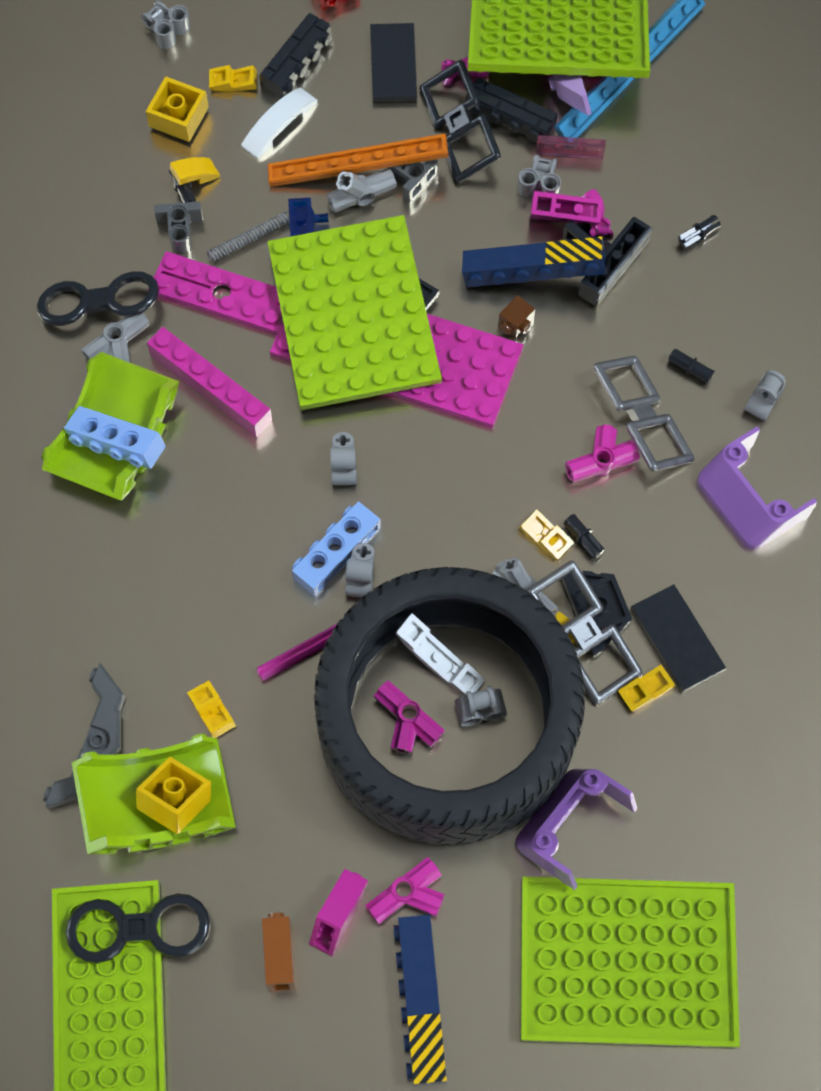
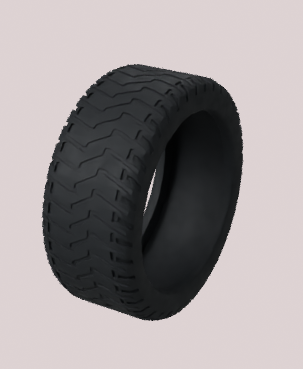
M438 567L430 568L429 570L422 569L410 572L409 574L405 573L374 588L373 591L365 594L358 600L357 604H353L344 614L343 619H340L333 629L332 635L328 637L323 649L324 652L320 656L314 688L316 690L314 694L315 717L318 736L321 742L320 745L331 776L336 779L335 782L342 793L347 795L348 800L371 821L377 822L384 829L395 832L397 835L410 840L415 839L419 842L440 845L469 844L493 838L523 823L546 803L547 799L550 798L567 772L581 734L585 714L583 672L577 652L565 629L551 611L525 589L507 579L469 568ZM411 613L428 628L459 627L481 632L501 642L521 659L534 678L542 700L543 733L533 751L522 763L495 782L469 790L440 791L414 785L391 773L376 760L357 733L351 715L357 685L368 665L385 647L399 640L395 632Z

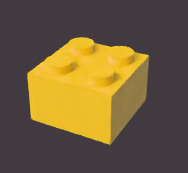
M165 76L146 109L149 127L190 142L209 108L207 93L204 90Z
M172 757L163 762L136 789V809L177 835L211 801V781Z

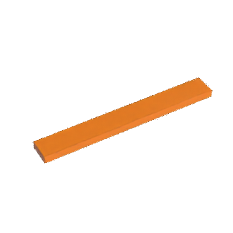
M446 133L269 163L270 187L334 177L343 171L358 173L447 158L449 155Z

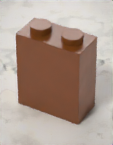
M270 913L268 918H262L266 986L269 992L296 990L293 932L290 917L284 916V913Z

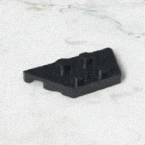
M583 570L584 577L603 606L602 612L593 617L599 630L613 624L618 632L621 633L631 623L632 617L615 575L608 573L596 574L592 571ZM571 573L562 577V582L574 612L578 616L591 606ZM608 637L590 650L592 657H597L612 642V639Z

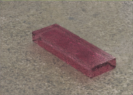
M539 135L537 138L536 154L603 160L606 140Z

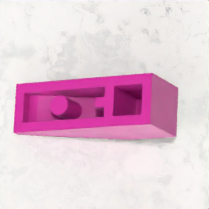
M534 191L529 219L550 222H569L571 220L574 223L600 224L603 200Z

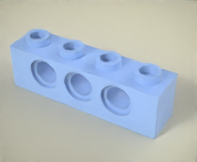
M82 406L77 408L64 427L72 444L78 447H88L98 454L101 452L108 454L116 460L128 461L136 467L143 466L151 469L166 447L159 432Z
M359 501L354 506H349L342 514L343 518L337 524H331L324 538L321 541L316 540L311 545L309 553L304 558L300 557L292 567L293 579L314 597L345 567L348 559H351L353 548L357 544L367 543L381 529V519ZM349 527H354L357 529V532L350 534L345 530ZM334 544L341 546V548L337 551H332L329 549V547ZM315 562H323L325 564L322 568H314L312 566Z

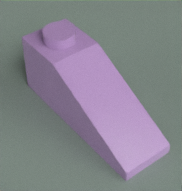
M552 74V77L548 78L551 90L557 91L559 99L586 115L592 114L581 75Z

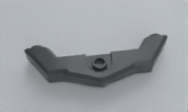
M101 663L98 665V668H93L90 674L89 682L92 683V688L100 700L77 760L82 758L81 755L87 752H97L99 755H117L121 750L120 712L125 696ZM73 771L70 777L55 781L52 787L46 789L43 801L46 802L47 809L78 800Z

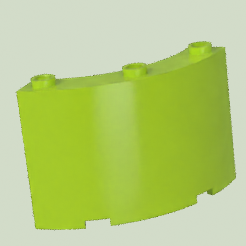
M100 352L93 358H90L86 366L88 373L76 406L70 410L67 420L69 421L77 408L82 406L159 432L162 437L166 424L162 422L166 410H172L179 381L104 352ZM64 428L49 446L45 447L42 453V460H44L42 470L121 501L135 486L136 481H134L137 473L143 474L146 469L143 466L136 467L122 459L116 460L102 452L98 454L85 446L78 447L69 441V436Z
M197 734L192 736L191 740L156 750L143 748L130 754L99 755L97 752H87L81 755L82 758L71 762L87 854L117 853L116 850L121 848H128L129 853L159 849L191 842V836L204 834L205 837H209L236 828L217 738L207 737L206 734ZM169 757L174 758L211 781V801L178 835L136 809V789Z

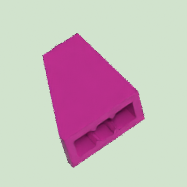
M344 869L316 917L309 945L333 956L364 895L368 883L367 879L356 872Z

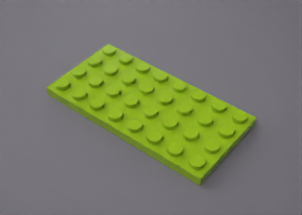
M159 880L52 889L54 1091H166L162 953L157 951L150 941L126 943L121 953L112 960L99 964L89 963L73 954L67 944L65 934L68 919L74 910L84 902L94 899L110 900L119 905L125 914L151 912L154 905L160 901ZM97 910L90 912L82 918L78 925L77 936L79 943L88 951L99 952L106 950L113 945L117 938L119 930L117 920L107 911ZM161 917L159 918L158 927H157L160 937H161Z

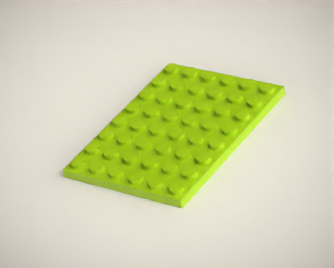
M472 0L468 71L649 78L648 0Z
M404 215L267 241L301 410L442 383Z
M522 877L521 1041L721 1048L740 1047L734 883L575 878L578 887L573 890L556 877Z

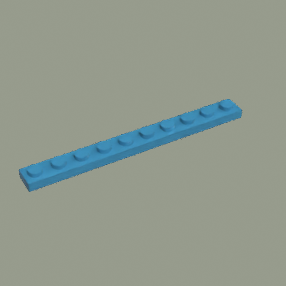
M677 0L649 29L650 62L706 5L704 0ZM603 76L586 93L592 114L586 115L573 107L554 126L564 145H571L634 78Z

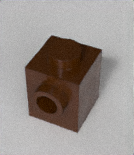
M517 295L499 314L498 325L505 334L512 335L514 338H517L521 333L525 334L534 321L535 308Z

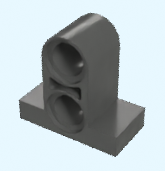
M429 160L424 164L417 162L388 167L389 170L391 169L395 181L403 185V200L410 204L438 173V160Z
M201 202L154 205L157 225L168 224V234L172 250L177 254L187 253L192 246L191 222H203Z

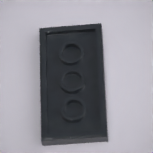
M414 23L370 24L373 102L417 101Z
M675 584L631 606V611L682 693L726 670V666Z

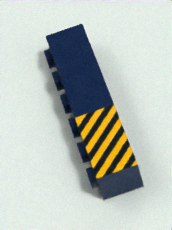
M602 237L463 251L462 275L466 287L605 274V248Z
M430 915L398 917V925H393L395 942L400 941L401 952H396L397 969H403V979L398 980L400 996H405L406 1007H401L402 1024L408 1023L409 1035H403L405 1052H410L411 1063H406L407 1080H413V1086L443 1084L447 1082L431 918Z

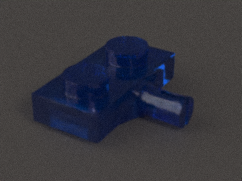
M311 197L288 199L290 237L312 233L315 223H329L328 213L314 214Z

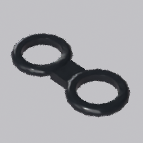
M142 271L124 273L115 278L108 287L87 289L83 284L76 281H62L53 284L42 293L37 303V312L43 322L52 326L72 324L82 318L86 312L89 314L111 311L119 316L132 317L142 314L152 307L158 298L159 286L152 275ZM142 282L149 287L147 296L137 304L123 306L115 301L116 293L128 283ZM75 292L80 295L79 305L68 314L53 315L47 311L49 302L59 293Z
M177 893L165 896L154 905L151 912L125 914L119 905L110 900L94 899L84 902L74 910L68 919L65 934L67 944L73 954L89 963L99 964L112 960L121 953L126 943L148 941L151 942L157 951L165 956L181 958L192 955L203 946L209 936L211 923L208 911L202 902L187 894ZM175 905L190 907L196 912L199 919L198 933L192 941L182 946H171L165 943L159 936L157 928L162 913ZM97 910L107 911L115 917L118 923L119 930L116 940L106 950L99 952L86 950L78 941L77 930L79 923L90 912Z

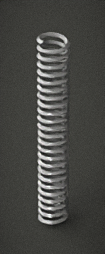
M281 212V214L274 216V218L272 217L268 221L258 224L255 228L252 227L249 231L246 230V232L239 234V236L236 235V238L233 237V239L223 242L220 246L217 245V247L210 249V251L207 250L209 261H212L210 255L216 262V258L219 260V256L220 258L225 257L226 254L229 255V252L232 253V250L235 252V248L238 250L242 246L245 247V244L248 245V242L251 244V240L254 242L258 238L261 239V236L264 237V234L267 235V232L270 234V230L273 232L277 228L280 229V226L283 227V224L286 226V222L289 224V219L286 216L288 212Z

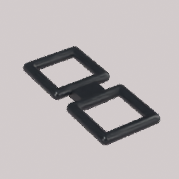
M458 60L420 85L419 88L433 126L440 128L445 124L448 125L450 134L446 135L449 157L446 160L456 183L465 181L501 158V153L486 116L480 114L471 120L468 110L479 103V97L463 60ZM459 71L469 99L440 117L430 89ZM480 126L491 154L461 172L450 144Z

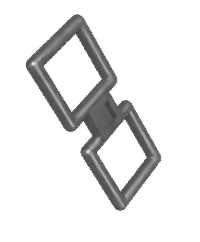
M637 356L598 362L593 365V370L615 409L619 412L626 410L632 419V422L627 423L626 428L650 471L656 472L694 461V455L671 415L663 414L657 416L651 406L659 403L661 398ZM632 366L648 396L622 401L606 371ZM665 424L682 455L656 461L639 430Z
M570 560L527 588L526 591L542 602L538 593L568 573H571L591 606L562 626L567 634H571L577 644V647H575L577 657L579 658L610 637L631 670L598 692L580 663L585 690L593 703L598 705L640 677L643 671L613 624L599 630L593 617L602 612L603 606L576 562Z

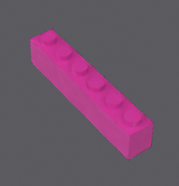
M164 327L147 342L152 358L256 438L272 422L271 409Z

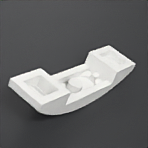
M302 88L288 93L258 120L242 142L241 148L258 160L273 146L272 140L299 114L304 116L317 103V99Z
M411 613L395 632L398 638L423 664L462 695H466V691L476 692L486 679L468 663H463L429 633L430 629Z

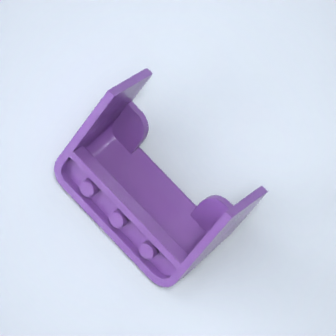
M758 427L753 428L725 446L700 471L697 479L699 488L744 546L749 549L761 548L809 517L817 503L816 499L813 498L796 510L787 501L780 499L766 505L740 472L738 467L745 463L748 456L747 449L754 445L760 429Z
M578 768L569 770L546 803L534 813L519 832L516 838V845L521 854L575 890L578 886L572 871L552 858L559 846L555 835L556 831L585 794L595 796L603 792L632 812H635L637 806L633 792L599 770Z

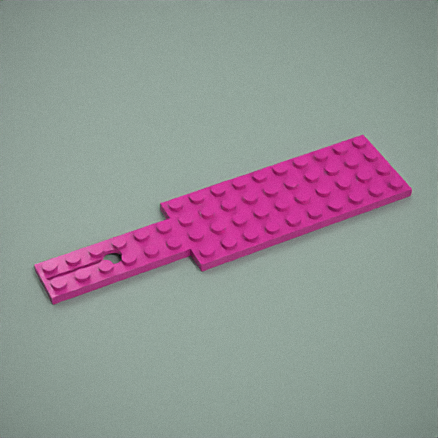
M165 252L154 275V279L158 282L159 286L158 297L277 335L271 347L270 356L291 362L276 286L177 254ZM225 285L230 288V295L222 299H217L213 295V290L217 286ZM427 314L442 383L387 394L493 429L524 344Z

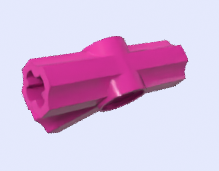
M603 424L596 427L593 453L566 461V474L573 483L595 475L606 476L613 469L639 461V450L632 440L615 445L617 429L613 428L612 425ZM602 459L605 460L607 463H601L598 460Z
M389 680L383 683L373 697L397 718L390 750L403 754H412L416 736L431 748L445 733V730L420 709L417 702L410 700ZM406 709H413L416 712V716L413 719H406L402 713Z
M427 857L404 876L395 879L391 886L367 903L365 908L378 925L404 905L436 917L445 894L427 887L440 878L442 874L434 862ZM407 885L411 890L410 894L406 897L399 896L396 892L398 886Z

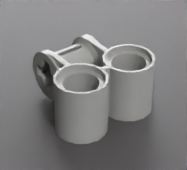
M156 1L153 4L154 7L148 13L141 15V19L149 29L154 31L157 45L162 49H170L176 43L175 34L183 35L190 30L188 11L182 5H175L169 9L162 2Z
M535 154L532 168H525L518 175V194L524 198L532 197L534 191L560 194L561 179L555 174L557 159H544Z
M768 370L763 375L744 410L765 421L786 386L785 377L777 371Z
M340 432L333 436L332 448H330L332 486L356 485L354 439L351 434Z
M360 543L353 548L351 559H348L345 596L362 598L369 591H372L375 550L370 544Z
M488 686L487 690L474 693L466 691V695L454 701L460 725L463 727L476 725L482 720L494 721L507 716L501 689H492V686Z

